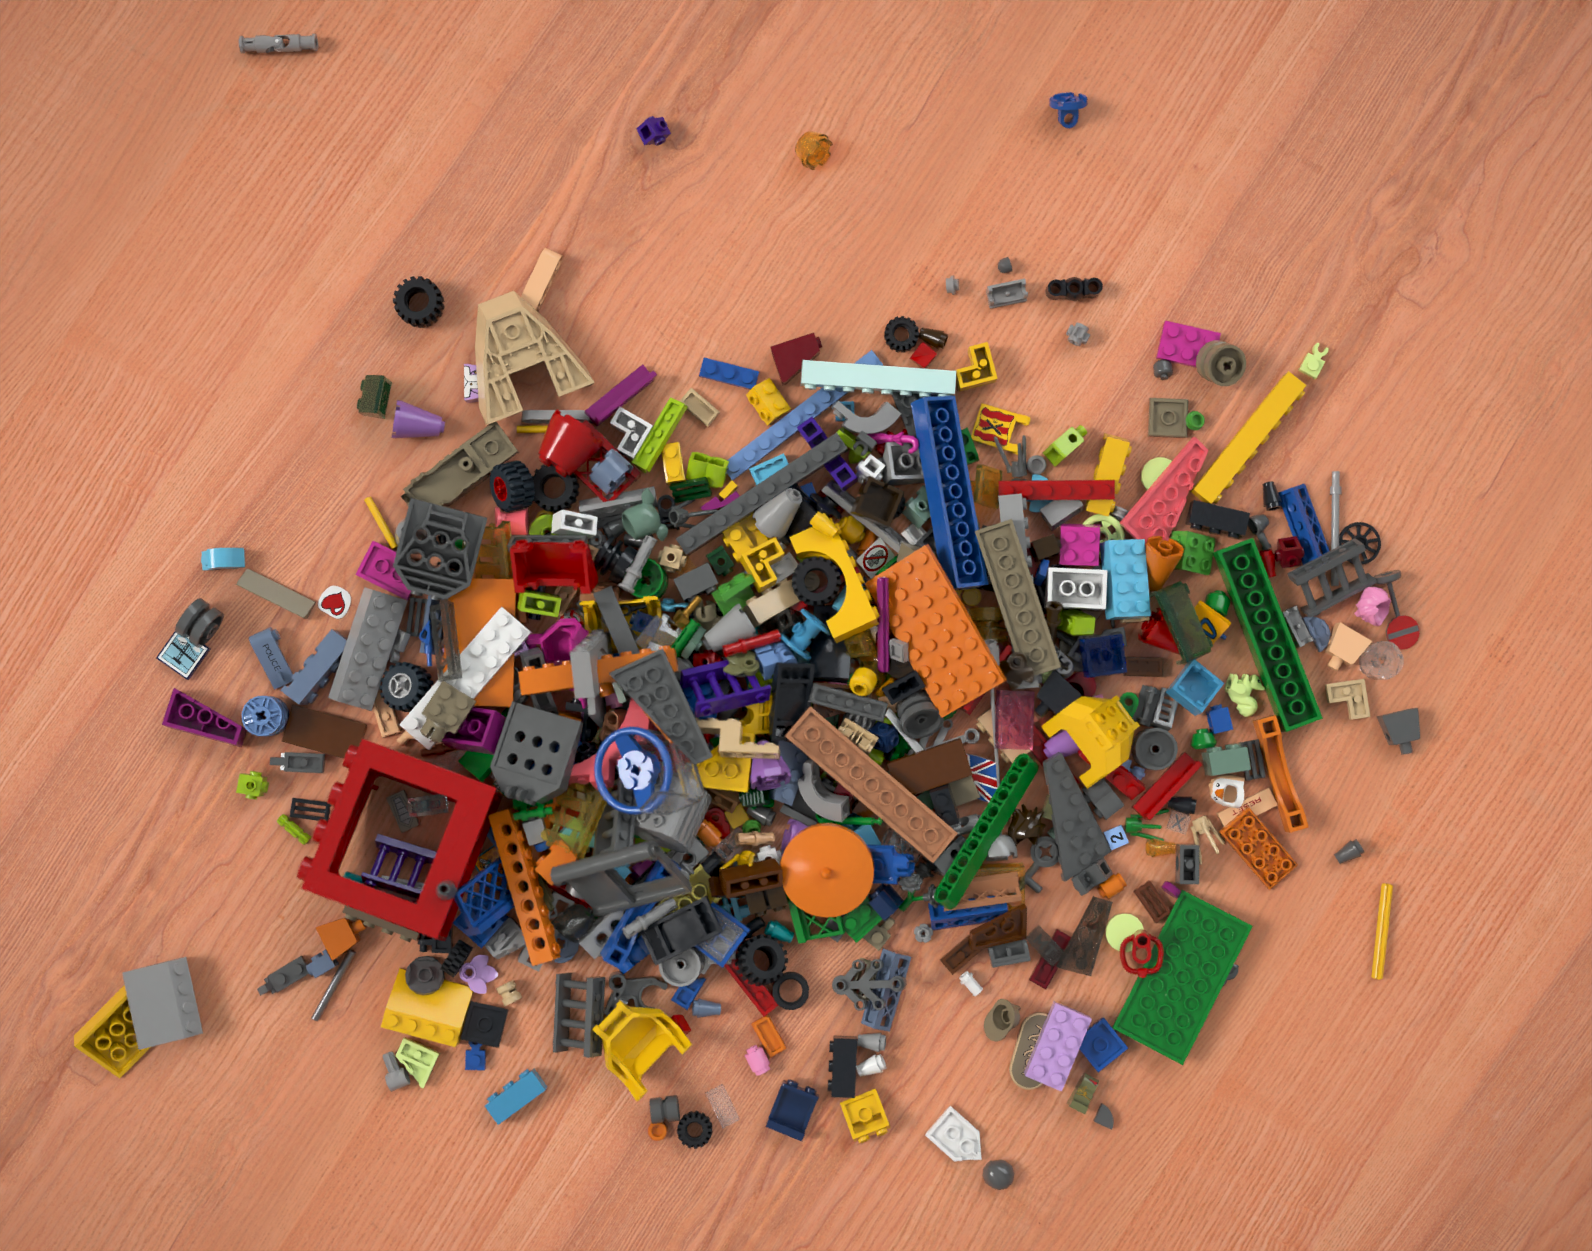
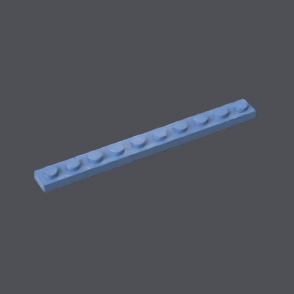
M872 350L854 363L883 366ZM822 387L728 459L727 475L732 481L798 432L797 427L810 417L815 419L849 392H843L842 388H835V391H826Z

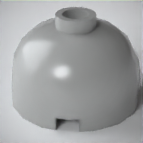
M1001 832L999 837L992 843L986 861L1008 860V856L1013 855V859L1017 858V847L1012 838L1008 835H1003Z

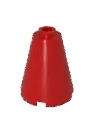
M1156 608L1157 612L1152 611L1149 621H1144L1140 627L1143 632L1142 635L1138 633V640L1181 656L1189 654L1193 648V640L1162 609Z

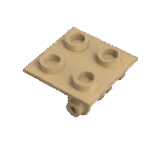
M848 718L844 719L838 729L868 756L879 737Z

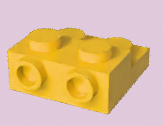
M753 514L723 532L724 537H722V540L727 547L731 546L734 553L732 555L737 563H740L743 553L772 539L758 530Z
M876 1089L840 1102L854 1142L858 1141L859 1144L870 1140L869 1136L877 1134V1136L885 1135L888 1133L887 1129L891 1128Z

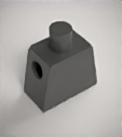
M1410 708L1377 716L1388 744H1399L1401 755L1412 753L1411 741L1420 739L1418 708Z
M960 835L955 841L952 840L934 863H931L925 857L922 859L931 867L933 873L945 876L966 839Z

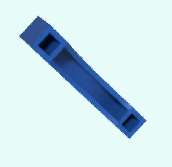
M657 860L643 883L672 875ZM672 860L674 864L681 870L679 864ZM657 901L626 910L600 952L603 961L618 969L622 967L637 937V934H635L630 939H627L622 928L635 921L636 917L643 916L652 910Z

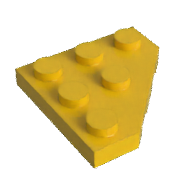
M742 732V744L745 742L754 743L755 734ZM718 745L711 750L713 757L693 765L691 768L690 782L697 784L698 787L746 793L749 791L752 758L721 757Z

